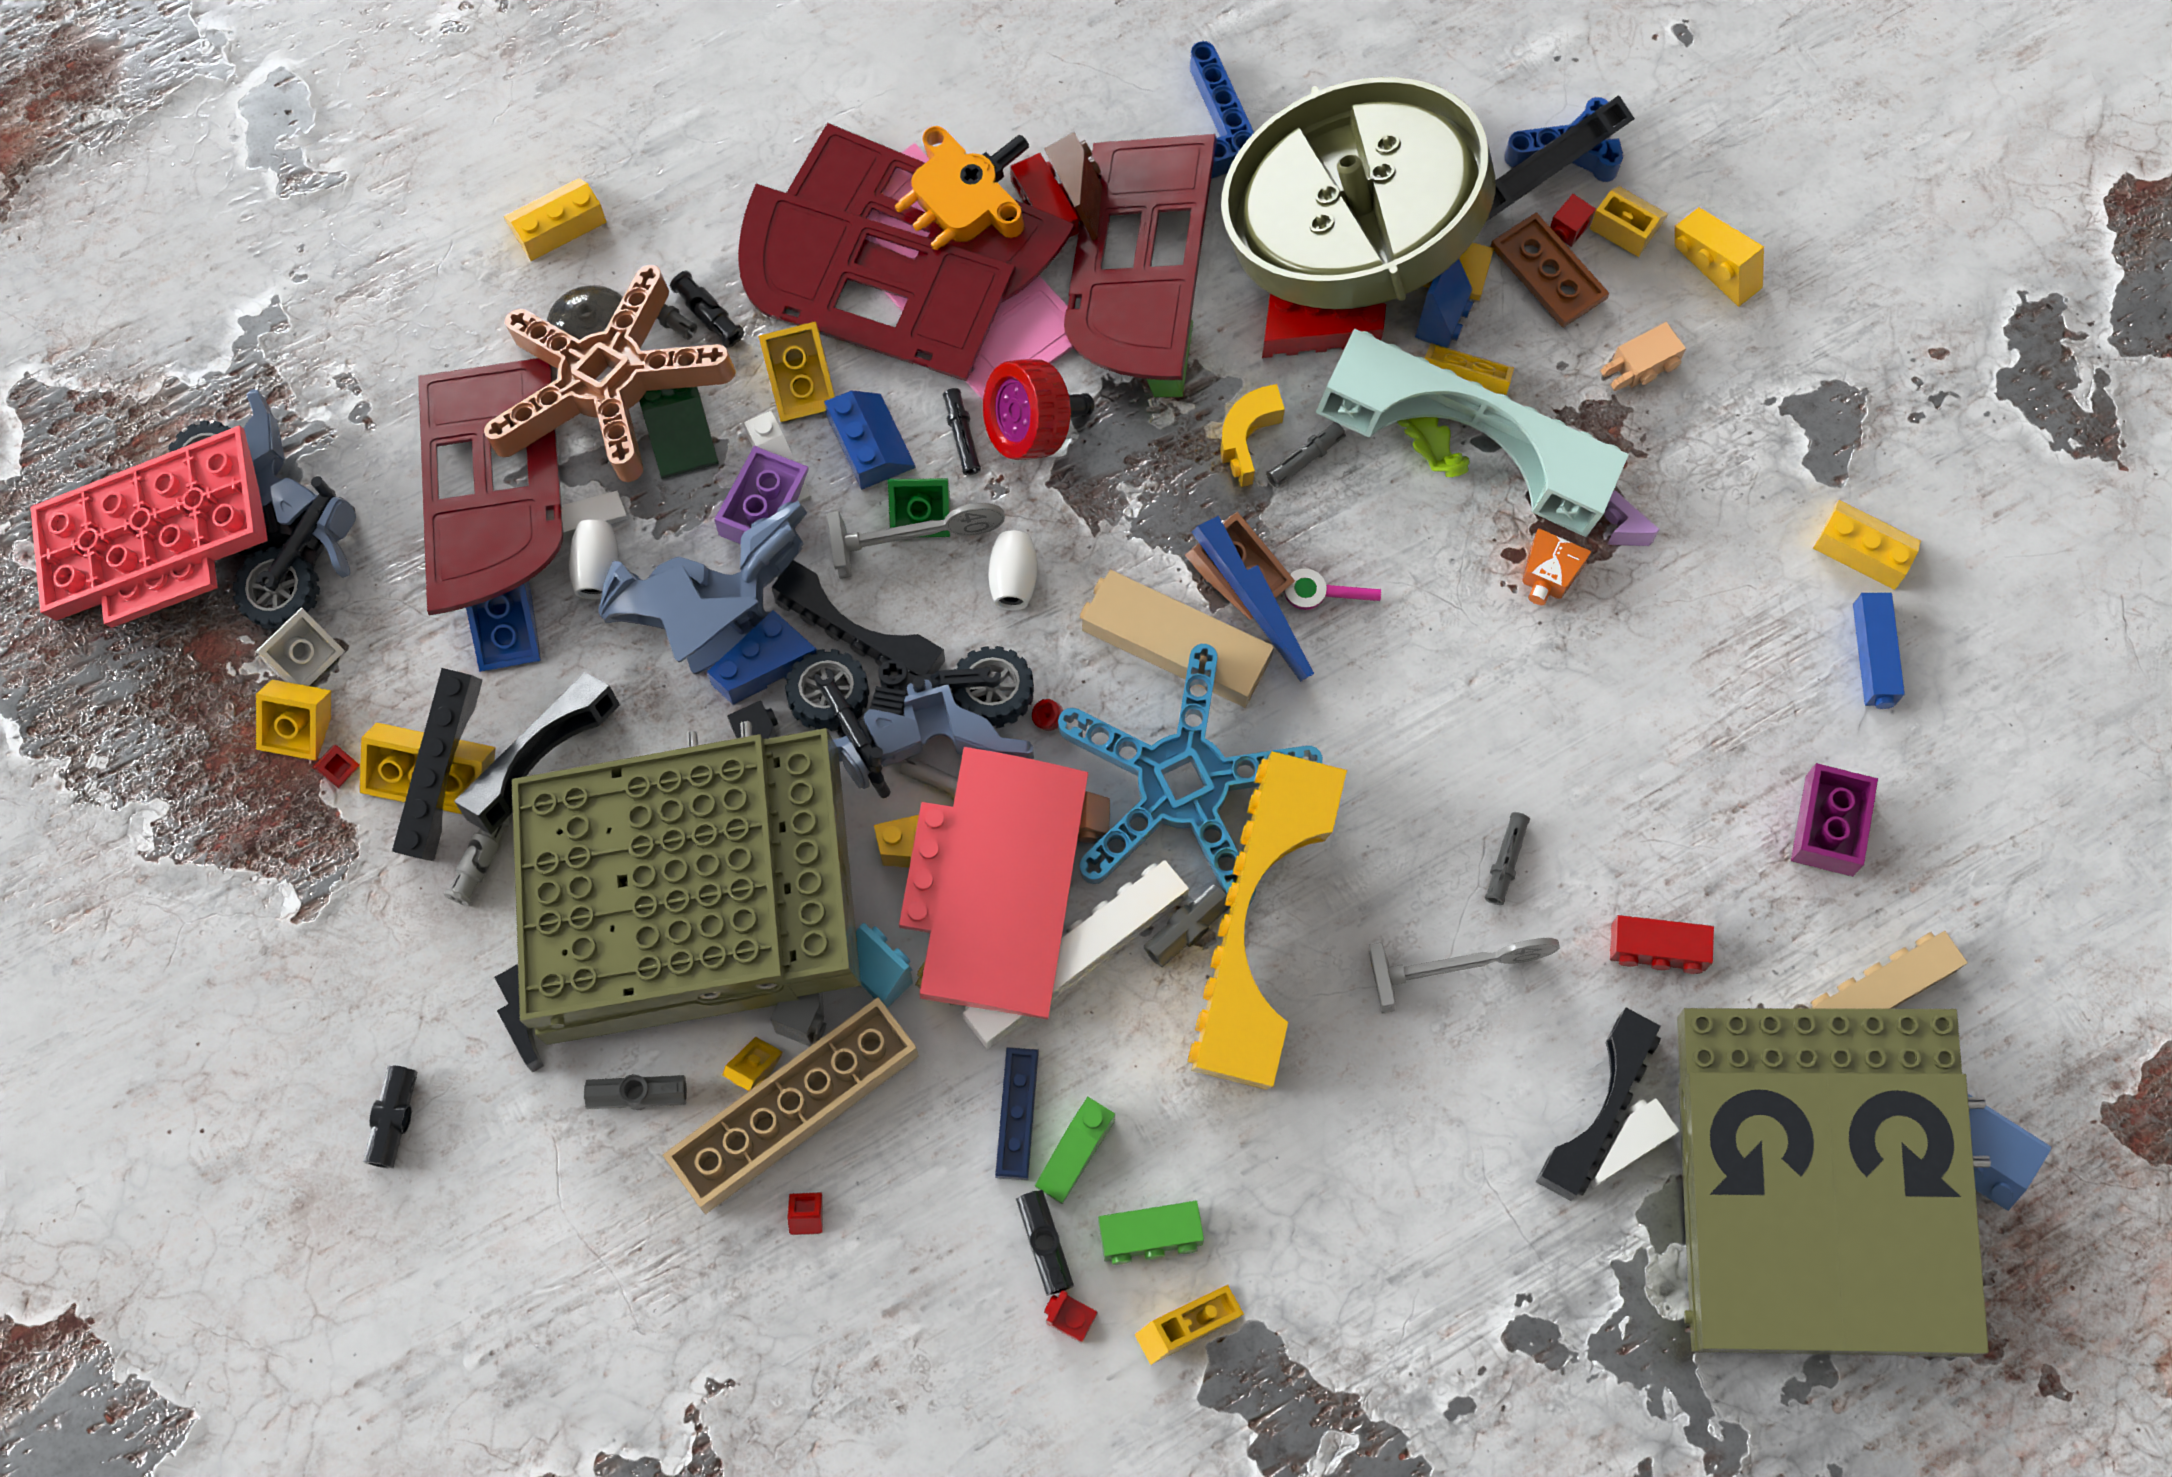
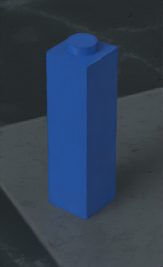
M1861 593L1853 604L1864 704L1865 706H1876L1877 709H1889L1894 707L1905 695L1892 593Z

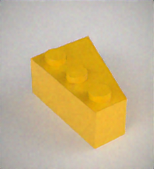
M1700 207L1675 225V247L1738 307L1763 288L1764 246Z
M919 814L874 825L883 866L910 867Z

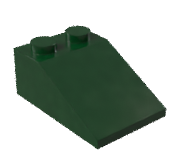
M698 387L650 390L645 392L639 402L661 479L719 464Z

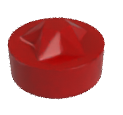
M1042 699L1033 707L1032 721L1037 727L1045 731L1055 730L1059 727L1058 719L1059 715L1063 712V708L1054 700Z

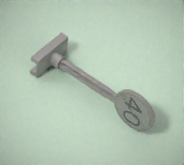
M990 503L968 504L952 510L944 520L926 521L859 534V532L847 534L839 510L828 512L827 518L834 568L838 569L840 579L852 577L849 552L862 550V547L931 535L944 530L957 535L967 536L990 532L1004 522V510L1000 506Z
M1537 938L1505 946L1493 953L1480 952L1405 967L1402 964L1389 967L1382 942L1369 944V955L1381 1012L1388 1013L1395 1011V991L1393 985L1404 984L1406 980L1482 967L1496 961L1503 964H1515L1537 960L1557 952L1560 949L1558 940L1554 938Z

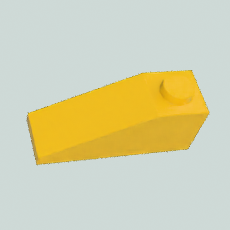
M1227 1284L1152 1320L1134 1335L1150 1365L1236 1320L1244 1315Z

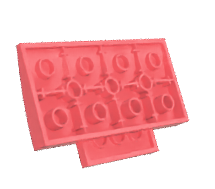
M240 425L30 507L40 613L56 621L102 604L103 622L105 625L113 628L217 589L214 561L268 541L255 469L244 428Z
M964 747L953 807L921 802L899 921V928L930 933L920 988V999L1048 1019L1088 772L1029 758Z

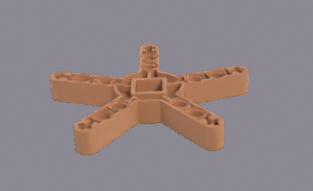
M647 265L639 269L635 274L606 330L603 332H597L579 340L524 309L513 310L506 316L505 325L516 345L557 368L558 379L486 424L484 433L498 456L510 457L580 413L585 416L598 418L610 463L621 481L632 482L642 475L643 463L629 409L643 397L646 391L726 384L735 377V367L727 349L718 344L640 350L669 295V288L660 269L654 265ZM608 366L613 369L601 382L595 380Z

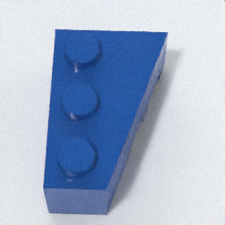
M772 610L707 671L711 685L734 705L767 689V685L782 678L786 679L788 672H792V666L796 661H802L803 656L809 653L811 655L816 654L817 649L778 613Z

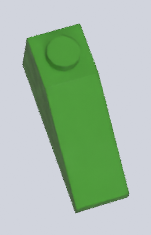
M1087 1096L1069 1124L1037 1180L1035 1187L1043 1190L1045 1194L1063 1204L1113 1126L1115 1113Z

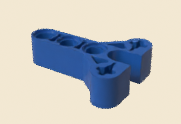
M1601 97L1591 98L1587 102L1584 112L1570 125L1521 130L1512 133L1504 154L1505 162L1510 167H1516L1604 106L1608 101ZM1619 138L1602 141L1572 163L1592 172L1599 181L1610 182L1614 180L1623 160V151Z

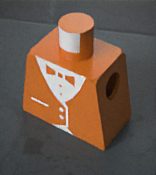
M1538 528L1531 544L1522 580L1525 585L1532 587L1528 596L1529 600L1537 605H1545L1549 595L1561 599L1584 568L1591 551Z

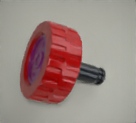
M1020 359L1001 363L990 374L983 396V417L988 436L997 451L1012 460H1031L1051 456L1063 445L1068 434L1070 418L1090 416L1095 407L1094 400L1088 393H1082L1081 395L1068 394L1066 384L1058 370L1050 363L1041 359Z

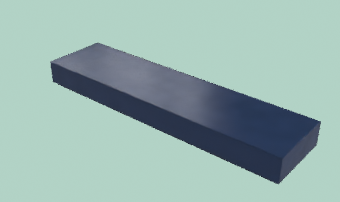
M1006 1047L995 1178L1028 1180L1039 1056L1038 1049Z

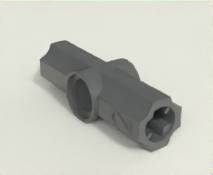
M1213 884L1189 906L1186 904L1177 910L1168 920L1167 925L1144 945V950L1154 963L1164 967L1186 946L1191 947L1199 941L1208 931L1209 926L1230 908V906L1225 905L1227 894L1220 887Z
M632 1074L625 1078L588 1079L584 1086L585 1108L630 1107L633 1110H641L651 1106L686 1105V1077L684 1075L641 1077L640 1075ZM634 1086L643 1087V1093L640 1097L636 1099L628 1098L631 1088Z

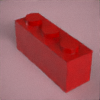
M1038 153L1010 165L1011 182L1022 202L1075 224V229L1070 237L1079 234V221H1081V218L1074 205L1071 206L1069 203L1068 193L1063 184H1058L1055 179L1056 173L1051 162H1046L1042 154Z
M1618 915L1611 924L1610 960L1619 961L1620 965L1626 967L1646 964L1651 965V968L1655 970H1669L1672 967L1681 968L1683 972L1688 974H1701L1713 963L1714 926Z

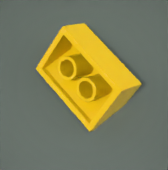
M580 178L503 216L530 261L607 223L599 200L588 183Z
M1430 343L1425 355V359L1429 363L1439 368L1449 369L1463 379L1480 383L1485 389L1496 394L1507 395L1514 367Z
M1838 500L1813 549L1895 590L1907 575L1919 551L1921 540Z

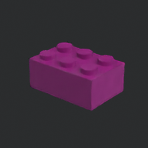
M1816 763L1805 777L1791 861L1853 877L1865 863L1878 778Z

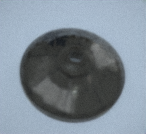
M587 285L577 287L563 294L553 304L549 311L547 322L580 340L588 335L606 330L623 296L604 286ZM591 312L588 316H582L585 313Z

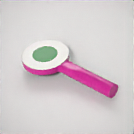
M1298 569L1292 572L1290 575L1295 582L1284 590L1287 601L1292 606L1303 610L1319 606L1325 597L1371 601L1381 600V589L1326 585L1324 578L1312 569Z

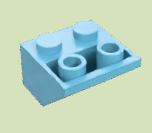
M863 922L856 931L861 986L874 999L879 997L885 1007L888 1008L913 984L912 968L908 965L910 960L900 949L896 948L893 951L886 943L887 937L876 926L870 929Z

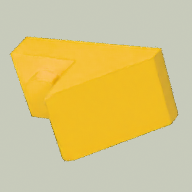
M755 1037L725 1065L722 1076L731 1080L737 1086L750 1091L770 1076L783 1051Z

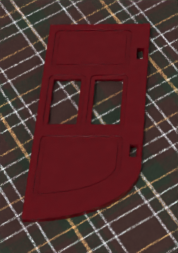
M827 122L786 193L864 218H868L873 209L913 226V223L925 212L912 206L904 209L902 212H898L895 209V205L899 201L883 195L882 192L896 168L914 174L925 162ZM1015 200L1021 208L1024 220V229L1020 235L1012 238L1005 237L991 224L969 241L959 242L952 239L947 244L1015 265L1016 269L1001 301L1002 303L1026 288L1050 265L1068 241L1075 229V224ZM1009 217L1005 219V221H1011L1015 218ZM935 221L921 229L929 233L927 238L933 240L944 231ZM865 240L855 263L916 282L928 254L919 252L914 260L869 240Z
M1215 134L1093 143V155L1091 158L1094 157L1101 170V173L1097 176L1101 179L1100 182L1102 184L1098 238L1092 241L1081 220L1068 294V307L1065 312L1064 329L1072 347L1078 354L1094 365L1111 372L1136 378L1183 380L1217 141ZM1191 211L1183 265L1151 267L1159 213ZM1141 214L1133 268L1102 269L1110 216ZM1076 298H1081L1080 309H1075Z
M757 183L744 214L739 238L738 261L743 288L751 303L762 314L797 326L816 322L819 333L911 364L914 363L927 367L929 370L966 382L1016 268L1015 265L949 244L934 250L931 246V242L934 241L933 239ZM869 235L928 254L916 282L856 264L855 262L867 236ZM847 280L907 298L908 300L896 327L835 308ZM787 309H790L799 312L800 314L797 318L785 314V312ZM918 352L931 355V360L917 357Z
M539 358L418 376L426 597L429 616L480 604L521 586L545 569L561 548L564 531L561 512L556 429L526 447L529 486L496 491L493 490L491 444L484 433L486 424L492 419L552 383L551 365ZM472 442L475 494L439 499L437 447ZM554 510V520L547 521V511Z

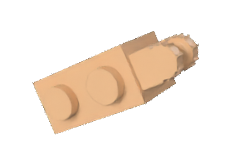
M1665 322L1618 346L1613 360L1603 366L1600 371L1604 377L1618 371L1621 373V376L1614 379L1610 384L1614 391L1628 385L1631 388L1640 383L1646 385L1654 380L1657 374L1665 370L1666 372H1671L1676 369L1682 362L1681 359L1686 348L1668 323Z

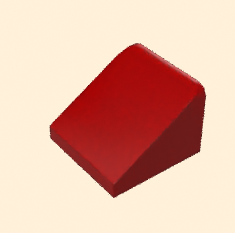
M335 744L329 748L312 768L337 788H340L360 764Z
M822 1192L789 1194L787 1220L791 1235L822 1233Z

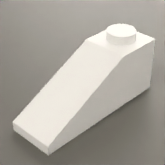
M772 411L744 422L752 447L757 446L795 461ZM805 482L798 497L800 503L811 499Z
M1657 1098L1648 1104L1642 1099L1628 1109L1630 1115L1622 1122L1592 1177L1590 1186L1593 1189L1667 1142L1679 1132V1129Z

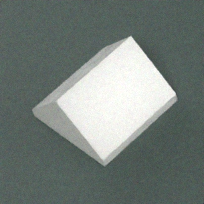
M300 608L256 652L268 667L285 682L310 686L345 650L303 608Z

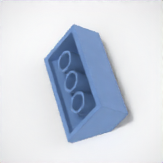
M1987 1105L1984 1109H1969L1973 1156H1989L1991 1161L1989 1168L1974 1167L1975 1190L2009 1211L2028 1189L2052 1147Z

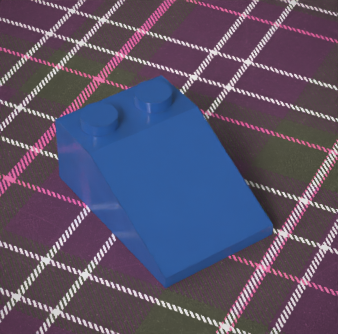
M1459 259L1446 271L1433 279L1426 295L1415 338L1446 348L1449 347L1452 340L1457 342L1463 325L1459 324L1461 318H1468L1474 303L1469 300L1472 287Z
M529 581L501 596L466 608L479 672L541 661Z

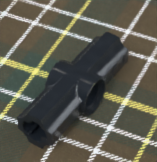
M396 1065L387 1067L380 1098L374 1102L370 1113L369 1125L371 1133L363 1160L365 1164L387 1169L394 1168L401 1136L407 1132L411 1121L412 1108L410 1101L418 1072L416 1070Z
M1032 1191L1016 1198L1046 1296L1058 1294L1062 1290L1066 1291L1074 1287L1044 1191ZM1041 1235H1049L1053 1238L1054 1245L1048 1250H1040L1035 1244L1036 1239Z

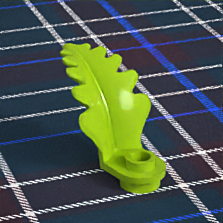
M1419 417L1397 421L1400 426L1406 428L1404 429L1405 434L1415 439L1413 442L1415 451L1428 461L1432 471H1444L1446 477L1460 476L1469 471V457L1462 456L1461 453L1451 454V431L1446 425H1437L1438 417Z

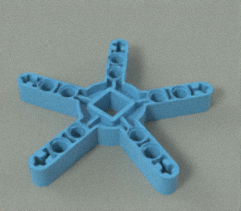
M1199 644L1191 650L1177 734L1164 737L1152 746L1077 708H1067L1059 715V732L1065 740L1138 776V789L1141 800L1080 861L1081 876L1089 884L1103 882L1162 824L1174 828H1191L1221 889L1227 894L1232 882L1235 883L1233 878L1237 875L1232 874L1233 869L1224 871L1218 866L1219 859L1223 857H1230L1235 862L1236 857L1239 856V852L1218 812L1224 805L1228 791L1259 787L1260 784L1254 783L1256 772L1262 758L1267 759L1271 751L1224 758L1221 751L1212 742L1205 739L1217 667V652L1211 645ZM1201 656L1207 657L1204 674H1198ZM1194 685H1202L1206 688L1207 693L1197 697L1190 692V688ZM1195 714L1201 718L1202 723L1199 726L1191 727L1185 722V718ZM1074 719L1078 720V727L1068 730L1066 722L1072 723ZM1083 730H1087L1085 738H1083ZM1105 733L1109 740L1103 745H1097L1091 740L1094 734ZM1306 745L1272 750L1301 759L1308 757L1309 761L1321 764L1323 761L1321 752L1314 746ZM1129 746L1133 747L1137 753L1131 759H1124L1119 754L1120 750ZM1191 762L1204 787L1176 801L1163 775ZM1248 765L1253 769L1254 775L1250 778H1243L1238 774L1237 769L1240 766ZM1140 817L1147 821L1148 826L1143 831H1135L1130 826L1131 821ZM1214 829L1220 833L1221 839L1216 843H1209L1204 839L1203 834L1207 830ZM1119 839L1126 846L1122 852L1113 853L1108 849L1109 842ZM1100 851H1103L1106 858L1099 865L1100 873L1092 871L1089 874L1088 863L1091 862L1093 865H1096L1102 859ZM1256 888L1251 896L1249 905L1252 903L1255 897Z

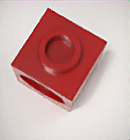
M1572 194L1553 216L1550 228L1564 243L1572 247L1591 225L1596 208L1575 194Z

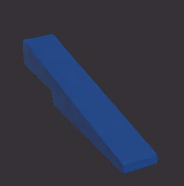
M1219 515L1198 525L1191 533L1301 682L1312 676L1314 672L1259 566L1256 565L1248 570L1246 569Z

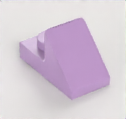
M1613 491L1604 515L1610 523L1617 524L1619 527L1612 533L1608 545L1650 546L1660 529L1617 491Z

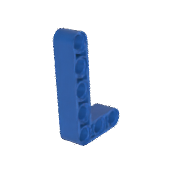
M1199 41L1191 49L1190 72L1220 136L1216 141L1211 178L1228 173L1240 148L1254 134V131L1215 47L1207 41Z

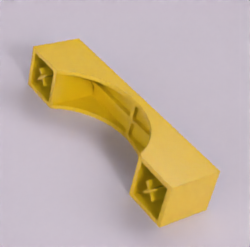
M1271 751L1267 759L1262 758L1254 782L1260 784L1259 790H1254L1247 813L1253 814L1251 821L1247 820L1240 839V844L1245 845L1244 852H1239L1232 874L1238 876L1236 883L1232 882L1226 897L1225 905L1230 906L1229 915L1225 914L1224 918L1221 919L1218 930V937L1223 938L1221 946L1217 945V948L1214 949L1210 968L1215 969L1214 977H1210L1207 980L1202 999L1208 1000L1206 1010L1202 1009L1199 1012L1195 1031L1200 1032L1199 1040L1191 1044L1187 1062L1193 1063L1191 1071L1264 1090L1274 1086L1288 1021L1268 1004L1252 977L1248 966L1244 941L1247 909L1256 885L1272 865L1299 848L1325 842L1331 835L1347 770Z

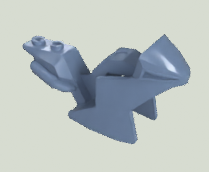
M798 500L794 503L788 502L780 506L777 513L771 517L755 521L751 525V529L742 534L741 572L733 575L708 569L704 564L683 557H675L658 565L646 580H641L636 574L631 573L622 562L612 561L603 583L601 603L599 605L601 618L605 623L627 622L665 629L674 658L678 662H682L687 658L690 670L694 674L703 672L718 662L770 613L766 612L763 608V588L769 585L776 577L778 578L802 550L804 543L795 528L807 514L805 508Z

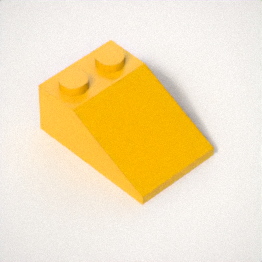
M811 322L758 335L780 422L825 412L824 401L835 397L817 323Z

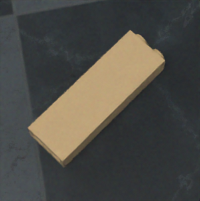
M1111 569L1105 578L1100 577L1094 588L1093 593L1096 594L1091 603L1086 602L1080 613L1082 631L1185 680L1191 650L1199 644L1211 645L1217 652L1213 693L1246 708L1272 659L1273 645ZM1201 656L1198 674H1204L1207 657Z

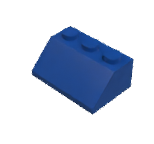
M851 390L824 401L828 421L861 490L916 468L881 394Z

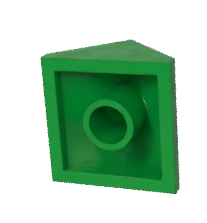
M948 478L888 479L890 528L932 520H944L950 513ZM944 530L935 534L914 538L950 537V532Z

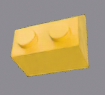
M271 680L256 693V750L316 761L331 720V690L278 680Z

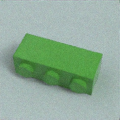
M1197 1200L1098 1216L1104 1261L1112 1260V1265L1132 1262V1257L1145 1255L1146 1260L1162 1258L1165 1256V1251L1177 1249L1178 1254L1193 1253L1198 1251L1197 1246H1202L1204 1242Z

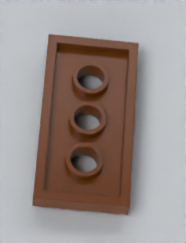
M1537 212L1491 242L1490 247L1494 248L1493 251L1562 328L1608 299L1609 292ZM1527 245L1535 246L1539 252L1530 254L1525 251L1524 247ZM1546 265L1553 266L1557 272L1555 274H1547L1543 271L1542 267ZM1570 286L1575 290V293L1571 295L1565 294L1561 291V287Z

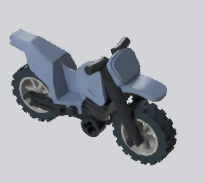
M252 389L246 393L253 416L244 426V431L258 482L268 541L253 546L254 548L251 550L245 549L238 552L246 560L243 562V568L238 569L235 575L237 581L233 582V591H235L236 595L233 598L235 604L240 607L238 610L250 621L267 630H271V628L278 630L300 608H303L307 613L311 608H315L317 604L315 599L316 595L320 594V587L317 585L319 577L313 569L315 567L314 563L325 547L336 573L342 578L350 575L347 559L337 541L347 535L356 520L355 507L342 497H336L335 491L320 476H316L311 480V485L319 493L318 495L291 478L279 479L276 477L285 461L278 422L273 416L266 398L256 389ZM200 421L199 425L193 423L187 426L188 430L185 432L180 431L175 436L177 439L174 443H170L168 450L170 452L231 428L227 425L224 426L218 421L213 423ZM259 590L267 591L260 599H258ZM273 598V608H264L263 606Z
M989 646L981 647L980 651L975 652L973 650L967 654L968 657L965 659L961 658L957 663V670H942L926 675H912L907 672L906 666L901 661L887 660L881 664L878 670L881 687L876 686L870 709L864 714V718L859 721L857 719L863 714L862 709L868 705L869 687L865 670L863 671L861 663L858 660L854 661L849 653L845 652L842 654L836 649H831V652H825L824 649L816 650V654L811 655L809 653L803 656L802 661H796L792 666V672L787 674L785 692L789 708L792 710L797 721L800 719L802 725L808 728L812 726L815 727V730L827 728L830 731H836L839 737H842L833 740L838 748L839 762H843L847 773L859 789L868 788L870 780L881 798H887L891 793L881 773V765L883 767L892 765L923 751L922 746L926 745L927 741L935 736L949 737L953 741L957 754L960 755L963 754L964 747L1034 759L1033 745L1029 741L1000 737L993 728V726L1002 728L1005 727L1004 724L1017 722L1020 715L1024 716L1028 711V705H1031L1033 702L1034 683L1032 670L1028 668L1027 661L1023 657L1019 658L1017 652L1011 649L1006 651L1001 646H996L995 649H989ZM891 672H897L898 674L897 676L889 677ZM1007 676H1009L1015 683L1002 682ZM843 679H845V680H847V682L849 683L850 686H837V685H838ZM808 686L816 689V691L805 695ZM970 687H982L979 689H970ZM1001 691L1013 692L1009 697H1006ZM815 699H820L819 705L811 702Z

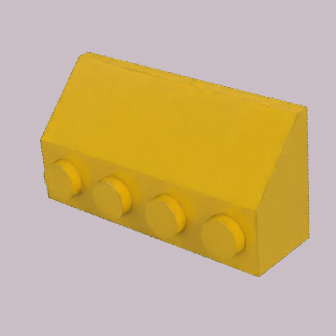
M376 722L361 737L359 793L405 802L424 732ZM464 740L459 741L447 781L443 805L444 811L462 814L454 800L495 761L496 747Z

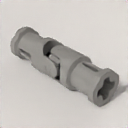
M507 818L491 835L482 829H479L478 833L473 834L468 848L455 870L457 875L450 889H446L444 893L445 897L461 905L470 906V897L477 883L482 882L491 864V860L500 846L498 841L505 827H509L511 823L510 819Z

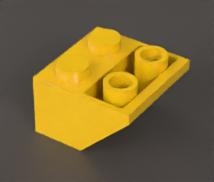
M1618 186L1610 190L1597 208L1590 230L1639 257L1667 218L1668 213Z

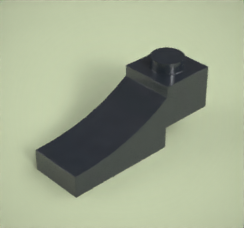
M515 965L494 977L508 1002V1005L500 1008L497 1012L525 1065L533 1073L544 1065L535 1045L532 1028L529 1029L520 1021L518 965Z

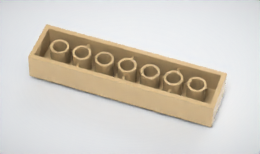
M877 997L662 1156L706 1215L918 1058L917 1047L879 997Z

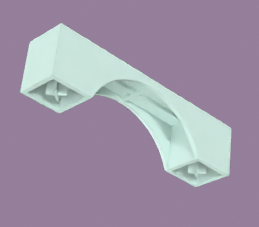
M1356 329L1353 330L1316 410L1317 414L1369 438L1390 424L1410 418L1438 417L1469 425L1492 438L1514 460L1527 484L1532 513L1584 537H1587L1604 514L1629 455L1615 445L1605 444L1594 439L1587 432H1579L1572 429L1558 419L1548 418L1532 407H1524L1511 401L1506 395L1496 394L1485 389L1480 383L1463 379L1449 369L1439 368L1429 363L1423 357H1415L1402 351L1397 345L1387 344L1376 339L1368 332H1361Z

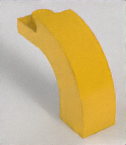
M1277 384L1264 386L1244 395L1232 406L1224 421L1220 447L1222 464L1230 462L1233 476L1239 477L1241 487L1252 485L1255 474L1246 443L1247 439L1260 428L1283 423L1285 408Z

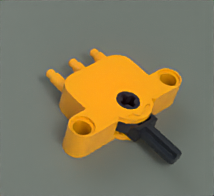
M931 126L926 129L922 138L929 160L915 171L911 179L913 190L900 199L895 205V209L898 212H902L916 201L925 213L913 223V228L916 231H920L935 221L944 230L931 242L934 250L945 246L952 239L959 242L969 241L991 224L1005 237L1012 238L1020 235L1024 229L1021 208L998 182L1004 178L1003 169L1029 148V143L1025 137L1017 135L990 156L987 152H984L982 155L976 153L966 154L965 149L940 126ZM1009 217L1015 218L1011 221H1005V219Z

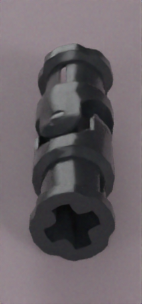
M682 271L672 279L670 283L671 290L674 293H678L685 300V305L710 331H714L722 339V344L726 348L734 346L741 340L744 335L743 328L740 325H735L729 318V313L718 304L713 296L704 287H699L693 281L692 274L689 271Z

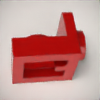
M1063 1290L1058 1297L1052 1295L1044 1310V1313L1048 1315L1046 1319L1047 1325L1080 1343L1083 1342L1098 1314L1096 1310L1068 1296V1293Z

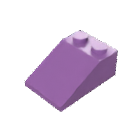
M753 446L714 519L718 535L741 544L742 534L751 529V525L755 521L771 517L785 503L796 502L807 476L808 466Z

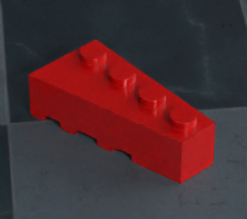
M1270 294L1262 358H1270L1273 354L1286 353V356L1298 355L1302 351L1315 350L1316 353H1321L1333 348H1342L1344 350L1354 329L1368 332L1381 341L1385 324L1386 304L1379 303L1353 309H1321L1295 304Z

